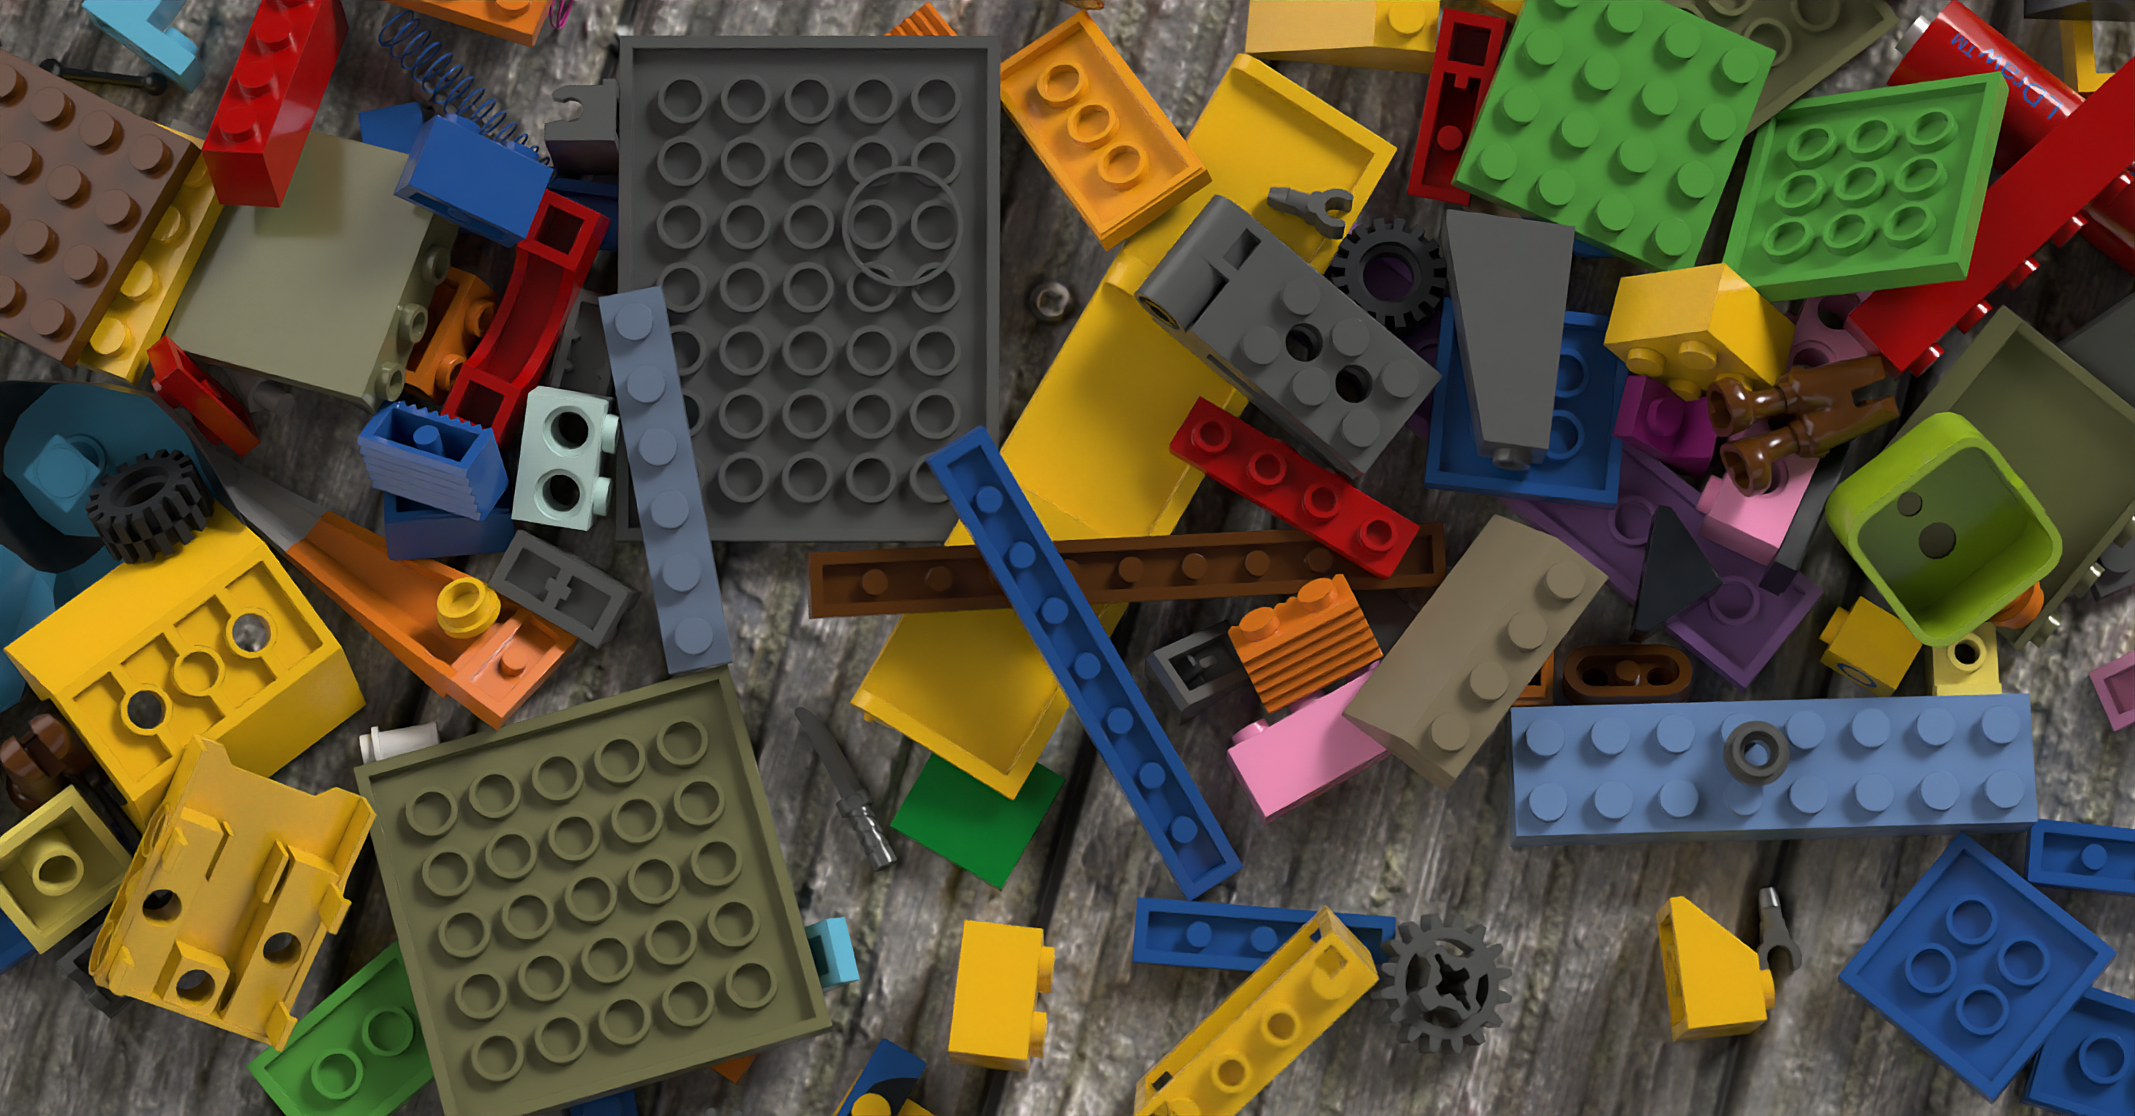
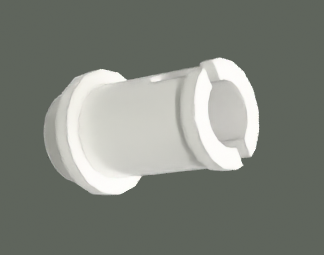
M436 720L430 721L427 724L380 732L378 726L371 727V734L359 736L364 765L441 743Z

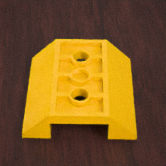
M214 497L215 503L212 504L214 508L213 516L205 518L208 524L203 531H191L194 539L188 544L184 545L179 541L173 545L175 552L164 556L162 551L156 552L154 561L144 563L141 557L138 558L135 564H126L124 561L3 649L42 702L48 698L53 701L125 797L127 802L120 807L142 836L155 810L164 799L192 734L223 744L233 766L269 778L366 705L342 646L265 542ZM241 616H252L258 619L265 628V643L257 652L242 650L233 639L232 629L234 623ZM135 693H149L160 702L162 716L154 728L142 729L130 721L127 714V706L130 698Z

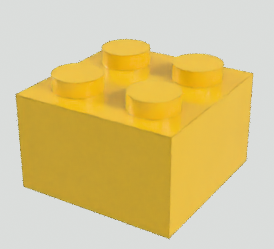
M1719 263L1620 278L1603 345L1625 362L1626 367L1631 372L1637 375H1647L1668 386L1687 402L1699 400V397H1707L1709 385L1725 377L1736 379L1744 386L1746 391H1760L1773 388L1776 380L1785 373L1796 325L1727 264Z
M964 920L948 1047L952 1064L1029 1073L1030 1058L1043 1059L1048 1020L1046 1012L1036 1011L1038 993L1051 994L1055 965V947L1044 946L1043 929Z

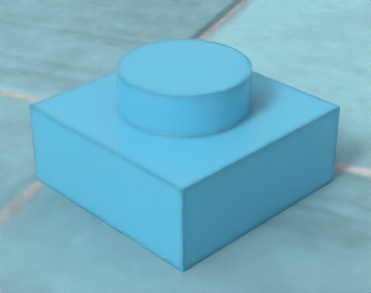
M845 917L825 919L804 927L823 994L860 980Z

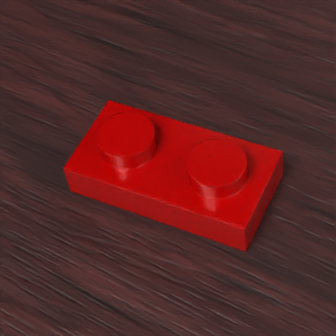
M164 335L146 350L155 376L151 379V384L155 391L172 408L176 409L182 404L194 415L192 419L196 427L208 441L215 446L224 442L241 458L261 443L252 417L245 406L167 335Z

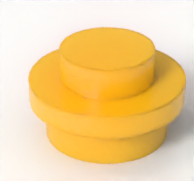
M472 577L460 578L449 583L440 592L437 599V620L442 630L450 637L458 639L471 638L487 630L495 622L500 612V600L494 589L487 586L488 584Z

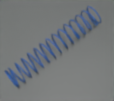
M412 10L403 11L393 17L383 27L379 34L378 42L384 47H390V55L393 58H401V67L406 70H412V79L414 81H423L422 90L433 93V101L436 104H444V113L448 114L446 111L447 103L466 92L473 84L474 76H468L463 79L450 92L446 101L438 102L435 99L436 92L451 84L461 74L464 65L459 64L451 68L441 78L434 90H427L425 88V81L441 72L450 63L453 54L446 53L429 68L424 78L417 79L414 76L415 68L431 60L441 49L442 42L437 41L431 44L421 53L412 67H405L403 65L404 57L421 48L430 38L432 31L425 30L418 34L409 43L402 55L395 56L392 53L393 46L410 37L420 26L421 22L419 18L414 19V12ZM406 13L412 14L410 21L395 37L382 42L383 32L394 20ZM418 21L417 25L409 34H407L402 39L396 41L397 38L400 37L412 23ZM429 33L419 46L407 53L408 49L419 37ZM439 44V47L430 57L418 64L427 51ZM450 55L448 61L440 69L429 75L431 70L442 59ZM461 67L459 72L450 81L439 87L452 71ZM468 79H471L470 83L460 93L451 98L459 86ZM481 87L473 91L461 103L457 112L449 114L458 115L471 108L484 95L485 88ZM482 90V93L475 101L462 109L474 94ZM490 99L483 103L469 120L472 121L482 108L493 102L490 108L473 122L476 123L493 109L496 100ZM500 111L489 119L479 135L484 136L494 130L505 119L507 111ZM504 113L502 118L493 127L483 133L497 116ZM512 122L505 126L496 135L493 141L495 142L505 130H507L512 125H515L514 128L497 143L501 144L503 141L508 139L516 130L518 123ZM526 133L520 135L513 142H517L521 138L525 137V139L521 143L522 145H524L528 139V134ZM535 145V146L530 147L532 150H533L534 148H536V150H535L536 153H537L538 150H539V146H538V145ZM544 157L538 162L542 163L547 160L544 164L547 166L550 162V157ZM558 166L550 167L552 169H557V173L554 176V178L547 184L546 189H548L557 179L560 171V168Z

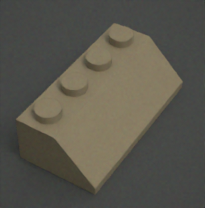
M1494 514L1341 715L1442 792L1446 793L1609 576L1557 537Z

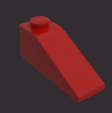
M1444 8L1407 195L1470 207L1473 194L1451 185V182L1513 29V25L1507 19Z

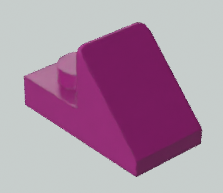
M1627 375L1612 436L1692 478H1703L1711 462L1718 436L1713 431L1709 420L1707 397H1699V400L1686 402L1672 391L1671 388L1647 375Z

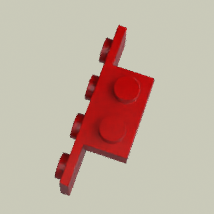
M1199 396L1170 442L1169 452L1175 457L1382 580H1388L1392 576L1420 529L1419 525L1356 489L1342 475L1319 467L1299 455L1288 443L1265 435Z

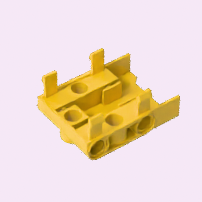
M192 734L164 799L155 810L98 934L89 960V974L93 976L96 985L110 989L115 995L121 997L127 995L250 1039L272 1045L274 1050L283 1052L298 1021L297 1018L290 1016L289 1013L327 930L335 935L338 933L352 903L343 897L346 881L376 818V813L365 797L338 787L314 796L233 766L223 744ZM167 889L173 892L172 899L164 907L155 910L143 907L144 900L153 891ZM281 932L292 934L291 941L281 951L267 952L263 950L266 941L274 934ZM198 969L207 972L202 983L195 988L182 989L177 987V982L181 976L188 971Z

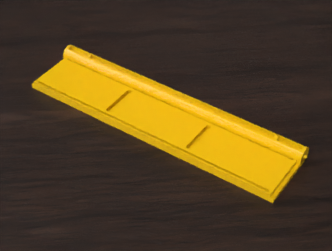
M1243 53L1236 54L1185 140L1208 170L1212 182L1125 240L999 451L1052 541L1170 535L1206 475L1169 452L1170 442L1199 396L1237 418L1241 416L1249 402L1245 396L1152 320L1153 316L1139 304L1134 296L1136 290L1211 198L1216 194L1221 195L1240 206L1321 275H1324L1337 253L1340 243L1347 236L1398 149L1252 56ZM1290 187V189L1309 194L1314 191L1325 192L1330 189H1343L1350 192L1354 196L1351 212L1342 210L1326 212L1332 218L1345 221L1343 238L1339 240L1328 239L1322 236L1315 229V226L1307 224L1304 218L1287 213L1283 214L1268 206L1267 198L1270 188ZM960 518L943 546L975 545ZM1130 603L1090 605L1109 638ZM1014 609L901 615L849 702L850 706L863 714L867 722L875 721L887 728L895 729L1011 801L1015 799L1070 705Z

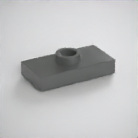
M580 290L560 334L547 387L613 397L615 386L598 297L609 295ZM564 412L561 414L562 417L585 421L582 416L574 412Z

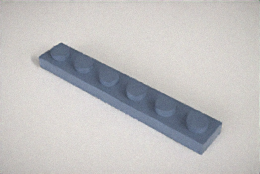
M660 285L598 297L668 672L670 675L734 663L663 288Z

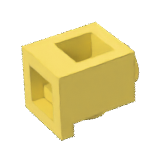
M1984 622L1960 641L1948 647L1934 648L1923 644L1926 696L2002 694V684L1999 683L1996 625L1991 622ZM1967 644L1975 651V662L1969 665L1959 662L1954 653L1956 645Z

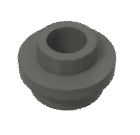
M1749 721L1739 725L1730 733L1724 745L1723 758L1728 772L1738 782L1747 786L1761 787L1775 782L1784 773L1789 763L1790 749L1785 736L1778 728L1763 721ZM1749 744L1762 746L1767 753L1766 763L1761 766H1754L1748 763L1744 756L1745 747Z

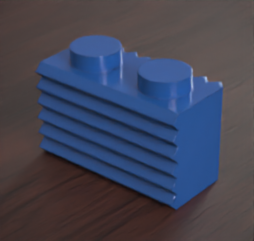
M385 400L358 436L357 445L361 446L360 454L364 455L363 462L367 463L366 471L370 472L368 479L373 480L372 488L477 521H484L509 486V480L492 427L483 430L481 424L471 426L470 420L461 423L459 417L450 420L448 414L439 416L437 411L428 413L426 407L417 410L416 404L406 406L405 400L398 403Z

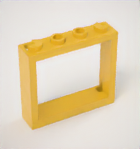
M1325 905L1136 1082L1134 1116H1234L1379 980L1370 951ZM1320 928L1322 938L1316 943L1311 938V935ZM1167 1071L1173 1078L1158 1091L1152 1084Z

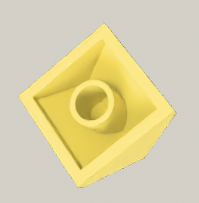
M73 784L69 785L0 837V908L41 955L114 901L133 859L132 854L92 800Z

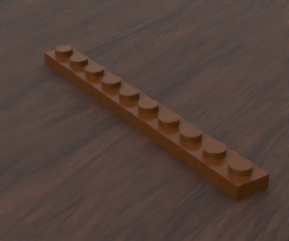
M1443 522L1415 523L1420 526V529L1388 580L1380 579L1298 529L1052 541L1089 605L1298 594L1304 585L1319 578L1332 580L1336 574L1344 575L1352 591L1439 587L1447 577ZM976 545L814 552L805 554L809 619L1013 609Z

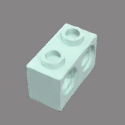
M537 386L528 393L511 519L587 531L597 522V515H607L613 482L612 478L603 477L606 452L615 454L621 427L620 416L612 414L614 397L545 386ZM574 412L584 418L588 425V437L585 442L572 443L562 436L558 425L562 413ZM566 475L576 482L580 491L577 504L563 505L554 499L550 491V481L553 476Z

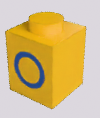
M1860 596L1849 612L1838 606L1826 624L1819 639L1829 645L1822 655L1820 662L1878 697H1890L1898 687L1923 643L1914 637L1899 618Z

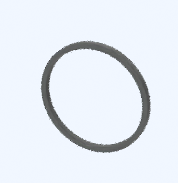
M912 166L889 167L868 176L852 192L843 213V240L852 261L869 278L892 287H914L925 284L941 275L956 258L964 234L963 213L954 192L935 174ZM912 173L933 181L948 195L957 215V237L950 255L935 271L914 280H892L872 272L857 257L849 239V216L857 197L869 184L890 174Z

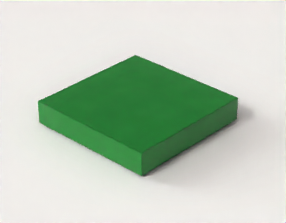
M932 753L889 826L893 831L1002 892L1065 784L1066 778L1036 762L1015 799L1011 801Z

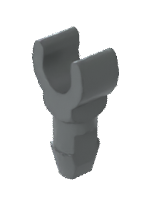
M1271 187L1267 198V205L1283 214L1287 213L1304 218V221L1309 225L1315 226V229L1322 236L1328 239L1339 240L1344 235L1345 221L1332 218L1326 212L1330 210L1351 212L1354 196L1343 189H1330L1325 192L1314 191L1309 194L1290 189V187Z
M1774 887L1761 889L1758 895V909L1761 922H1759L1760 945L1756 953L1759 958L1760 970L1769 969L1767 962L1769 950L1780 948L1788 955L1790 970L1796 971L1802 965V953L1799 946L1789 938L1785 919H1782L1779 896Z

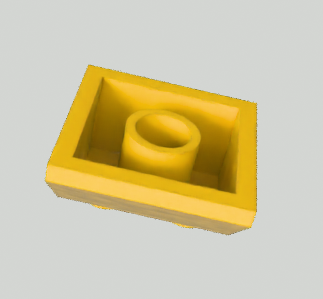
M1684 896L1669 898L1655 915L1673 1042L1750 1034L1767 1020L1766 1010L1775 1008V991L1770 970H1760L1758 954Z

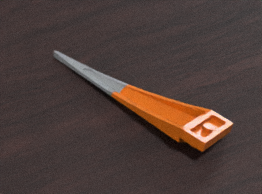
M199 441L243 520L438 695L443 699L451 696L496 731L507 722L574 651L578 637L496 590L494 591L500 600L501 606L495 622L477 636L465 639L450 637L442 630L437 620L438 596L454 580L472 576L430 558L390 560L387 552L386 538L272 482Z

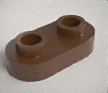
M1588 645L1576 649L1567 657L1563 670L1562 689L1565 697L1574 706L1683 703L1690 692L1693 671L1687 656L1677 648L1669 645ZM1658 682L1664 685L1652 686L1650 683ZM1595 683L1599 684L1600 686H1591L1588 684Z

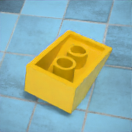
M1250 0L1245 54L1261 59L1431 74L1436 51L1440 0Z

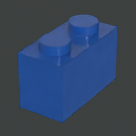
M449 113L445 114L444 118L436 115L421 125L393 195L508 248L526 239L554 169L537 162L539 155L525 145L513 141H503L501 145L479 135L481 131L480 126L467 118Z

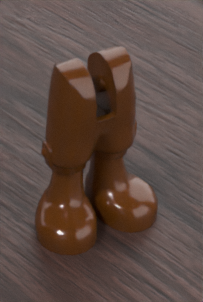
M1876 354L1841 360L1809 369L1793 366L1790 371L1782 374L1776 380L1773 388L1760 391H1746L1744 386L1732 377H1725L1711 383L1707 390L1708 415L1713 431L1720 437H1727L1742 432L1759 421L1781 414H1793L1795 416L1793 421L1787 423L1782 428L1721 445L1720 455L1722 462L1736 488L1745 497L1763 494L1770 487L1772 480L1771 466L1776 461L1793 453L1801 458L1817 457L1822 459L1826 454L1830 453V449L1861 437L1898 418L1900 415L1893 395L1858 401V404L1854 403L1852 397V390L1856 392L1867 387L1869 384L1888 377L1882 356Z
M48 713L37 715L28 722L32 728L20 739L12 735L0 748V759L7 773L6 790L10 800L19 809L29 814H32L69 785L73 784L65 774L74 775L84 786L89 788L80 772L90 764L98 772L105 786L110 782V777L68 721L59 716Z

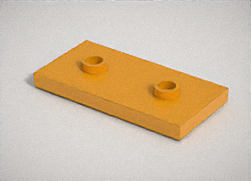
M1084 8L1001 63L1000 108L1106 252L1212 182L1206 167Z

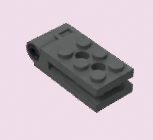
M1216 194L1211 198L1134 293L1139 304L1153 316L1152 320L1332 470L1345 477L1349 482L1354 480L1356 476L1360 477L1367 472L1442 378L1438 371L1245 210L1221 195ZM1287 333L1299 336L1306 343L1308 349L1306 362L1298 361L1288 353L1285 344ZM1337 374L1347 376L1355 384L1357 390L1355 403L1347 402L1338 395L1335 388Z

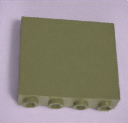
M310 130L280 208L224 205L181 293L165 335L207 372L211 364L360 403L374 415L385 400L395 401L403 390L406 364L414 343L419 342L426 331L428 307L437 285H440L448 274L451 260L450 251L459 227L462 226L393 195L409 154Z
M2002 305L1884 450L1924 419L1936 413L1952 412L1961 415L2000 452L2015 474L2027 485L2045 509L2046 515L2055 525L2062 538L2063 552L2055 568L2039 581L2040 588L2044 593L2043 607L2038 616L2025 627L2010 629L2008 627L1996 626V630L2013 643L2012 646L2020 652L2029 641L2040 648L2064 619L2055 612V609L2070 591L2081 599L2105 570L2096 560L2113 541L2122 549L2135 535V408L2009 308ZM1914 492L1903 494L1897 502L1899 512L1904 515L1916 513L1921 505L1920 496ZM1942 522L1926 526L1919 537L1921 552L1931 557L1947 553L1954 542L1952 528Z

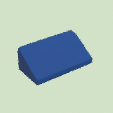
M508 477L509 486L484 521H477L384 491V527L387 552L390 560L398 561L506 552L515 536L514 519H511L513 509L511 477Z

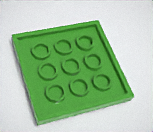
M1524 0L1451 185L1534 221L1575 226V239L1651 272L1657 273L1694 267L1777 51L1661 0Z
M2002 72L1794 100L1757 129L1722 263L1727 264L1770 303L1966 280L2009 93V87Z

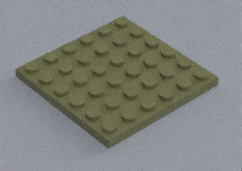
M728 664L505 725L498 731L495 729L487 730L353 768L360 796L367 799L376 813V818L370 828V835L445 1116H541L833 1032L832 1022Z

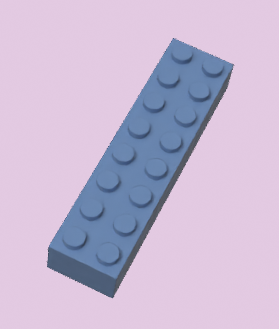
M2030 693L1512 707L1504 720L1510 847L1958 835L1961 830L1967 835L2024 833L2038 822ZM1749 721H1763L1772 724L1783 733L1789 745L1790 759L1786 770L1775 782L1766 786L1752 787L1738 782L1728 772L1724 763L1723 749L1728 736L1736 727ZM1749 744L1745 747L1744 756L1748 763L1754 766H1761L1766 763L1767 753L1762 746Z

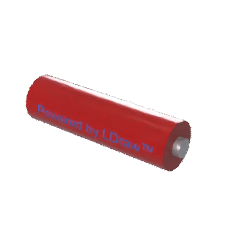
M1952 0L1932 23L1921 15L1912 24L1895 47L1905 57L1886 83L1889 87L2001 71L2009 87V93L1992 167L2002 175L2086 100L1958 0ZM2134 165L2128 171L2135 177ZM2134 180L2109 205H2106L2100 198H2097L2086 208L2081 215L2088 223L2078 234L2135 278Z

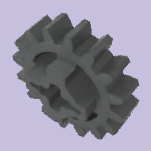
M1438 913L1422 915L1420 926L1414 921L1405 922L1398 926L1402 941L1396 939L1384 940L1380 945L1390 959L1388 963L1375 965L1377 975L1384 978V987L1370 992L1371 999L1387 1001L1389 1009L1379 1018L1382 1024L1399 1022L1402 1025L1396 1038L1401 1044L1412 1043L1419 1037V1053H1436L1441 1045L1445 1055L1462 1053L1463 1041L1469 1046L1483 1044L1486 1041L1481 1026L1497 1028L1503 1023L1499 1015L1493 1011L1495 1004L1511 1003L1512 1000L1510 994L1499 990V981L1512 976V970L1505 967L1496 968L1494 959L1504 950L1501 943L1484 946L1481 943L1487 929L1482 924L1470 926L1464 931V915L1461 914L1447 915L1443 923ZM1434 940L1453 944L1464 953L1459 956L1449 955L1444 945L1437 946ZM1407 969H1408L1407 978H1406V983H1405L1406 971H1407ZM1440 973H1444L1448 981L1441 987L1443 995H1439L1435 987L1442 981ZM1423 1012H1432L1440 1023L1446 1022L1449 1027L1443 1028L1432 1025L1423 1020L1419 1015Z

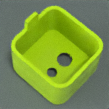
M1952 412L1936 413L1924 419L1837 485L1829 494L1825 506L1826 521L1834 535L1914 637L1921 643L1934 648L1948 647L1960 641L2048 575L2058 564L2063 552L2062 538L2057 528L2046 515L2045 509L2027 485L2015 474L2000 452L1967 419ZM1907 492L1917 493L1921 499L1919 510L1912 515L1901 514L1897 508L1899 498ZM1942 522L1948 524L1954 532V542L1950 550L1937 557H1931L1921 552L1919 537L1923 529L1932 523Z

